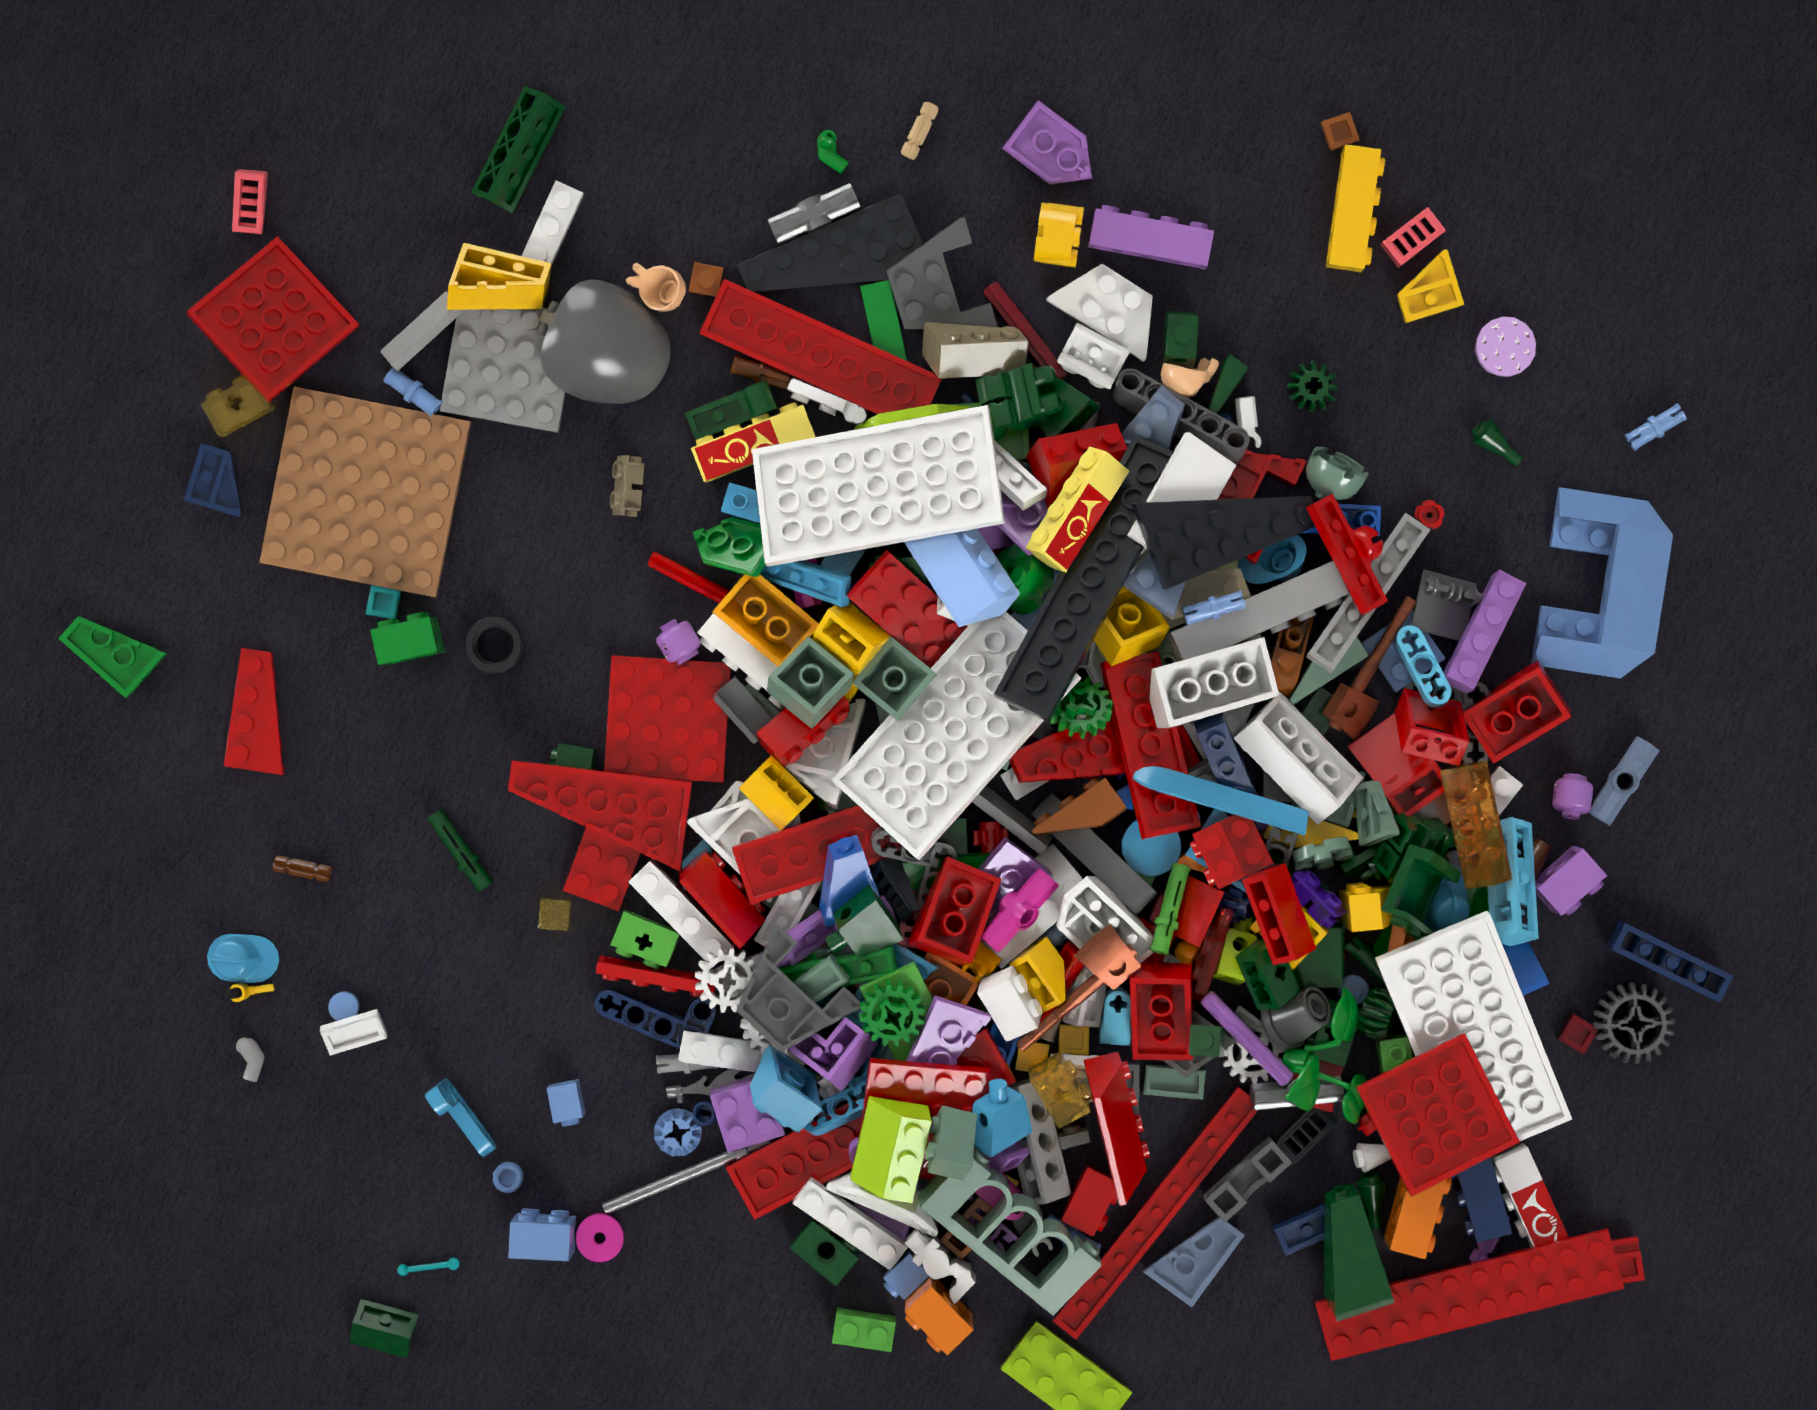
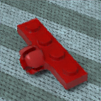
M1333 494L1306 507L1360 614L1368 613L1386 603L1388 599L1371 568V562L1379 558L1383 550V540L1374 544L1371 541V538L1379 534L1378 531L1366 525L1355 530L1352 529Z

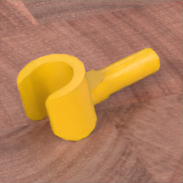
M238 983L230 987V989L238 987L242 990L241 997L231 999L234 1002L246 1000L250 995H255L256 993L274 991V984L248 986L246 983Z

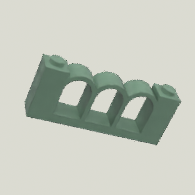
M976 1149L973 1153L972 1167L965 1179L962 1181L937 1175L919 1193L920 1208L1051 1315H1054L1102 1266L1099 1256L1100 1250L1089 1239L1084 1241L1078 1235L1071 1239L1070 1232L1063 1223L1054 1219L1042 1220L1039 1206L1034 1199L1025 1194H1011L1006 1177L1001 1172L990 1169V1159L988 1156ZM995 1186L1001 1189L1003 1196L976 1226H973L956 1212L979 1188ZM1023 1211L1031 1214L1034 1217V1221L1006 1252L988 1238L991 1232L1011 1213ZM1057 1237L1063 1240L1065 1243L1060 1253L1037 1276H1034L1019 1263L1041 1239Z

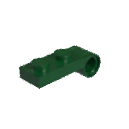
M766 380L744 388L740 392L685 412V415L696 441L705 436L722 432L731 426L748 422L757 416L771 413L777 410L778 407Z

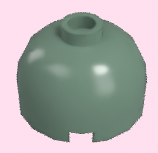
M1315 447L1306 466V477L1310 486L1316 490L1315 496L1323 499L1333 494L1336 500H1346L1355 495L1363 486L1368 476V472L1362 473L1364 467L1340 452L1336 451L1334 456L1326 454L1328 450L1326 447Z

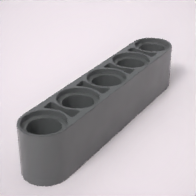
M1125 369L1119 374L1113 390V398L1120 406L1138 414L1156 391L1163 386L1185 404L1181 416L1186 419H1180L1175 436L1181 439L1184 433L1190 432L1234 464L1239 463L1243 459L1250 442V437L1243 428L1135 369ZM1124 386H1129L1133 390L1127 389ZM1203 429L1209 430L1211 433H1207ZM1229 444H1234V445H1236L1238 448L1232 447V446L1229 445Z
M1051 792L1031 814L1036 819L1047 812L1052 816L1060 810L1058 804L1062 801ZM1090 828L1052 833L1136 915L1158 894Z

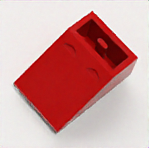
M1392 714L1347 746L1371 781H1380L1388 804L1395 814L1404 813L1407 817H1410L1453 786L1435 760L1401 752L1395 714Z

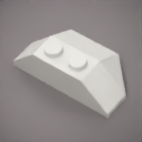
M1086 876L1064 895L1056 926L1080 949L1090 938L1111 924L1126 945L1129 943L1136 950L1138 955L1135 959L1139 964L1153 953L1149 950L1153 941V935L1136 914L1097 877Z
M851 1171L827 1182L826 1190L935 1238L938 1234V1226L935 1219L920 1208L918 1195L923 1188L918 1186L919 1181H917L912 1203L880 1198L850 1180Z

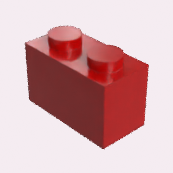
M1086 1163L1060 1215L1061 1221L1094 1237L1097 1230L1102 1232L1109 1217L1105 1214L1109 1205H1115L1118 1201L1112 1176Z

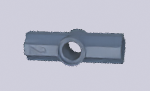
M1636 736L1617 767L1609 773L1607 782L1593 801L1591 810L1588 813L1610 826L1629 796L1638 789L1639 781L1660 750ZM1622 773H1626L1630 778L1629 786L1625 789H1620L1617 785V778Z

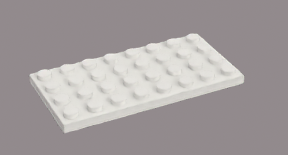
M988 405L752 449L764 559L768 567L1005 524Z
M1007 612L998 617L970 624L932 666L931 670L937 676L902 718L897 721L889 715L831 780L918 860L926 854L1044 721L996 698L994 695L1028 632ZM1077 673L1072 679L1063 698L1081 679V677Z
M1488 910L1375 957L1415 1056L1464 1032L1519 1141L1572 1120Z

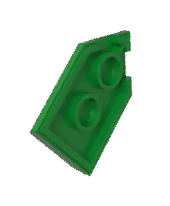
M730 517L722 520L721 525L708 530L702 528L693 532L704 564L752 577L759 576L766 565L761 524Z

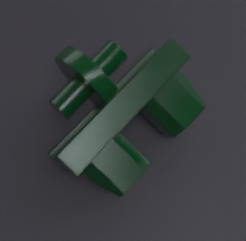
M1382 842L1366 846L1368 850L1359 855L1351 844L1354 856L1341 861V869L1347 880L1360 873L1359 875L1363 882L1372 876L1378 883L1383 880L1381 871L1372 863Z

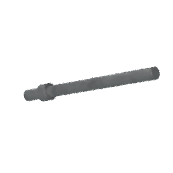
M770 1140L719 1154L602 1203L603 1209L606 1214L619 1210L731 1162L740 1160L769 1144Z

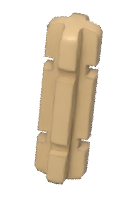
M924 102L920 110L921 115L917 116L907 137L909 140L904 143L901 150L903 156L912 160L916 159L920 150L918 147L923 144L932 125L931 120H934L938 113L936 105Z

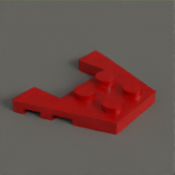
M1246 450L1243 459L1235 464L1236 467L1217 500L1254 498L1265 474L1294 487L1307 461L1298 458H1282L1280 455L1257 454ZM1262 550L1247 555L1245 558L1255 565Z

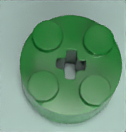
M1014 544L1001 551L996 558L1020 593L1008 610L1019 615H1026L1042 605L1044 602L1041 599L1046 590L1050 591L1053 586L1054 573L1051 567H1048L1035 555H1027Z

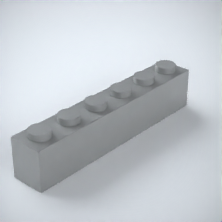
M1334 561L1245 599L1246 609L1244 610L1241 609L1220 615V619L1217 620L1209 618L1192 623L1167 634L1166 637L1177 661L1227 648L1242 641L1248 642L1261 638L1260 633L1269 629L1272 634L1288 628L1287 621L1297 617L1299 622L1315 616L1314 609L1324 605L1326 610L1342 604L1341 597L1349 594Z

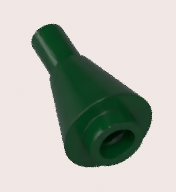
M1493 420L1481 421L1472 431L1474 436L1472 443L1497 455H1502L1514 466L1521 462L1523 457L1509 446V443Z
M1366 1173L1362 1175L1361 1179L1356 1181L1365 1208L1368 1211L1370 1228L1377 1230L1381 1228L1380 1210L1386 1179L1380 1177L1378 1173Z

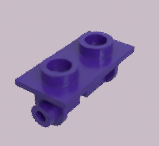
M1304 869L1293 874L1292 882L1301 906L1304 907L1310 900L1314 903L1307 912L1321 927L1325 925L1329 929L1337 921L1335 918L1347 913L1341 907V900L1333 893H1328L1320 885L1321 881L1314 873Z

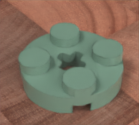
M1330 838L1323 840L1324 844L1314 846L1312 843L1293 851L1292 862L1295 872L1304 869L1307 871L1312 869L1313 866H1316L1317 870L1328 869L1334 866L1333 860L1342 861L1353 857V851L1348 838Z

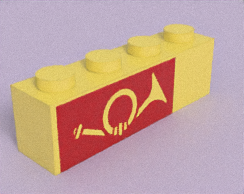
M796 402L779 408L781 413L773 417H769V414L766 413L751 419L753 424L741 428V425L737 424L724 429L725 435L716 439L712 435H708L696 440L697 446L692 447L691 450L703 481L708 483L754 465L752 449L815 438L816 436L804 405L798 407Z
M1089 447L1081 456L1079 464L1070 478L1065 481L1063 489L1055 502L1048 508L1046 516L1039 527L1033 532L1025 548L1048 567L1066 573L1130 471L1108 452Z

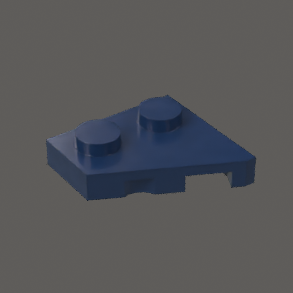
M201 443L184 501L237 517L241 516L231 452Z

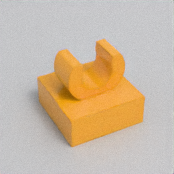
M980 941L973 962L962 966L961 970L965 972L969 969L976 975L974 981L979 982L981 979L992 975L1002 959Z

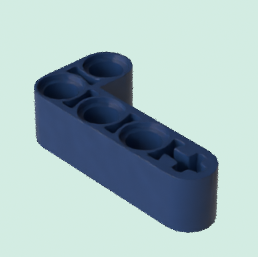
M605 988L596 996L594 1002L596 1011L603 1017L678 1049L681 1047L684 1031L694 1030L698 1033L708 1034L717 1014V1004L711 1009V1015L706 1018L699 1017L696 1014L695 1006L701 1002L709 1005V998L701 1001L699 997L694 999L685 1018L615 988ZM611 995L614 997L613 1003L620 1006L624 1000L627 1001L628 1004L623 1009L622 1016L617 1014L621 1008L612 1006L610 1009L604 1008L605 1002L602 1001V998L606 999ZM637 1006L644 1011V1019L642 1021L636 1022L629 1017V1009L631 1007ZM658 1019H668L672 1024V1030L669 1033L659 1032L656 1028Z

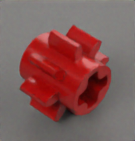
M997 821L978 822L979 830L972 831L973 844L980 845L982 853L992 852L1004 837L1009 839L1008 829L1001 828V824Z

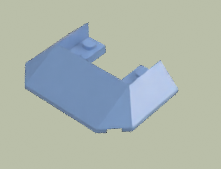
M1558 488L1549 547L1607 555L1608 561L1599 614L1540 606L1531 664L1539 660L1543 667L1622 678L1655 654L1673 534L1649 501Z

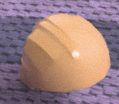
M638 263L633 264V270L637 273V276L628 277L626 282L639 289L641 299L649 308L666 312L680 305L686 293V287L682 276L676 270L665 266H654L645 269Z
M1203 358L1199 362L1198 369H1187L1163 363L1161 370L1162 383L1187 398L1193 397L1204 383L1210 381L1219 366V361L1213 358L1210 361Z

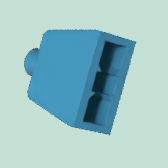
M991 1080L989 1082V1093L974 1102L972 1113L977 1114L974 1148L993 1157L1032 1133V1126L1025 1097L1008 1087L1005 1080Z

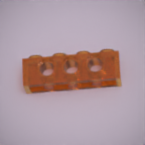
M1487 761L1461 764L1440 770L1465 888L1494 886L1512 880Z

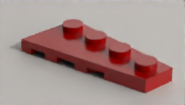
M241 648L224 766L285 775L284 764L282 763V741L279 732V710L276 701L277 689L273 652Z

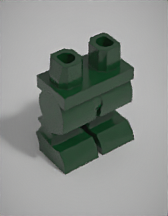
M1032 363L1023 365V367L1011 369L1006 373L998 372L995 376L984 375L981 378L975 379L980 405H988L990 409L993 438L995 441L1006 435L1004 427L1009 426L1012 429L1026 430L1040 423L1051 422L1050 415L1063 410L1062 400L1057 392L1046 395L1044 392V387L1057 383L1055 370L1050 365L1036 368Z
M1404 813L1395 814L1394 819L1399 829V835L1382 841L1372 863L1387 879H1392L1402 863L1409 844L1434 851L1449 862V857L1446 855L1449 847H1458L1462 837L1454 828L1446 826L1440 818H1423L1421 820L1417 816L1407 817Z

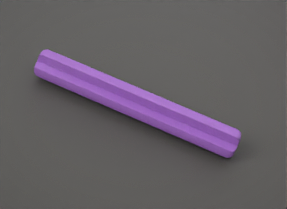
M1210 991L1202 998L1201 1004L1281 1086L1287 1084L1292 1079V1072L1213 991Z

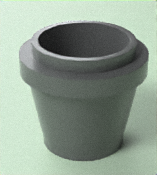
M1308 987L1300 989L1301 991L1280 1009L1261 1010V1021L1267 1036L1282 1049L1289 1050L1301 1047L1309 1036L1329 1023L1331 1019L1330 1004L1326 996L1318 988Z

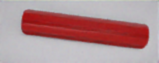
M653 552L648 560L649 567L717 603H720L730 592L657 552Z

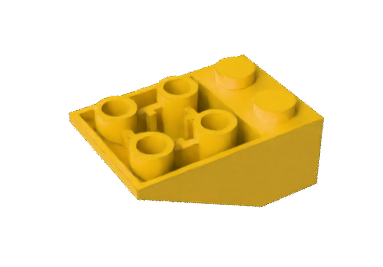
M849 601V605L845 607L834 605L827 610L816 628L812 640L854 673V681L891 635ZM853 683L851 689L844 695L848 703L858 690Z

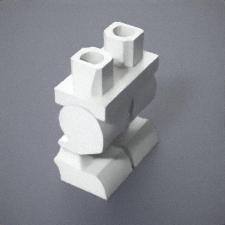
M914 1229L906 1238L905 1244L914 1252L912 1261L918 1267L923 1263L925 1272L932 1279L936 1280L949 1275L955 1277L950 1284V1298L954 1304L975 1284L976 1274L972 1270L971 1263L963 1259L961 1260L957 1256L951 1258L949 1249L939 1241L938 1234L935 1238Z

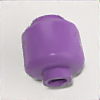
M673 619L660 627L663 633L656 638V642L668 662H677L680 665L699 654L697 649L701 644L700 639L689 622L683 621L678 623L676 619Z
M1564 774L1563 778L1557 780L1554 785L1553 808L1562 812L1561 817L1579 819L1580 815L1586 814L1591 810L1593 785L1587 781L1586 776Z

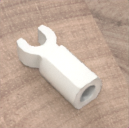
M1255 396L1235 398L1237 426L1247 431L1249 437L1254 438L1255 447L1260 448L1261 438L1255 432V427H1258Z

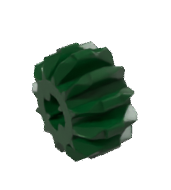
M1316 361L1310 362L1309 371L1303 363L1300 364L1298 368L1301 375L1293 371L1289 375L1297 383H1288L1286 385V388L1289 390L1296 389V393L1289 396L1290 401L1299 397L1301 400L1297 408L1300 410L1307 402L1309 413L1315 411V402L1321 410L1326 409L1324 399L1329 402L1335 400V397L1328 391L1338 390V385L1329 384L1328 382L1336 377L1335 373H1331L1326 377L1324 375L1328 368L1326 364H1323L1319 371H1316ZM1311 379L1315 380L1314 384L1318 383L1320 389L1314 392V395L1308 393L1310 389L1307 391L1305 389V385Z
M1374 987L1367 993V997L1364 999L1357 1025L1359 1032L1365 1034L1366 1037L1383 1040L1393 1029L1397 1010L1387 989Z

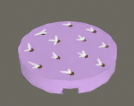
M1500 317L1491 320L1481 328L1476 339L1475 353L1478 362L1487 372L1496 376L1510 377L1521 373L1531 364L1535 356L1536 341L1533 332L1524 322L1513 317Z

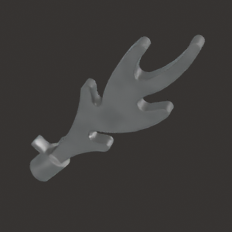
M728 1069L718 1075L709 1086L704 1085V1082L707 1080V1076L704 1075L699 1081L685 1087H681V1085L666 1087L668 1099L677 1097V1102L683 1103V1094H705L710 1096L712 1088L748 1078L755 1074L735 1079L734 1075L741 1070Z

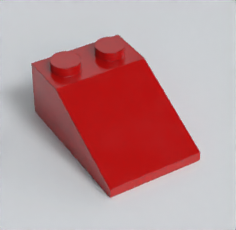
M1539 660L1512 675L1463 711L1465 721L1493 764L1571 718V709Z
M948 856L945 857L917 915L907 944L959 966L971 964L996 897L1001 878Z
M1140 963L1141 967L1130 976L1133 1060H1193V1055H1189L1190 1026L1193 1025V963Z

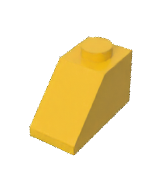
M1046 936L1028 946L1009 963L1010 966L1013 965L1018 974L1023 975L1027 982L1028 992L1033 999L1038 1000L1043 1013L1065 1001L1064 960Z

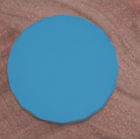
M1136 820L1124 832L1121 840V853L1126 863L1135 872L1145 876H1158L1169 871L1172 868V863H1177L1181 853V839L1177 832L1142 840Z

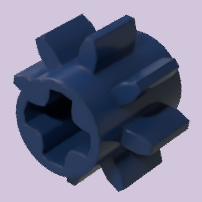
M1236 886L1235 888L1230 887L1229 890L1223 891L1224 894L1219 903V910L1222 911V914L1226 915V921L1239 924L1240 920L1245 921V919L1252 917L1254 912L1246 892Z

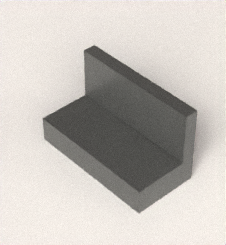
M736 676L713 695V700L753 744L758 741L756 733L773 719Z

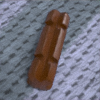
M280 855L275 856L273 861V870L275 872H288L289 875L308 879L316 878L317 881L328 882L331 878V866L322 864L316 866V863L294 858L289 860V857Z

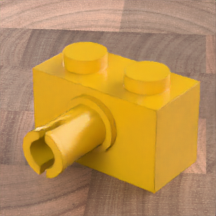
M772 755L739 787L779 830H782L814 799L800 782Z

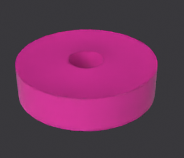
M595 1213L586 1217L578 1227L576 1244L581 1254L587 1259L594 1262H605L611 1260L620 1252L624 1243V1230L621 1223L614 1216L606 1213ZM598 1232L603 1233L606 1240L604 1242L596 1241L595 1234Z

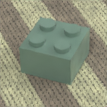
M808 636L768 677L766 692L813 729L851 689L854 673Z

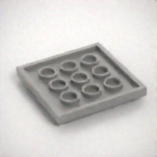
M547 308L464 310L455 321L441 400L443 403L440 406V411L559 433L566 392L553 384L546 376L541 363V350L545 337L537 334L541 324L539 319L543 310L547 311Z

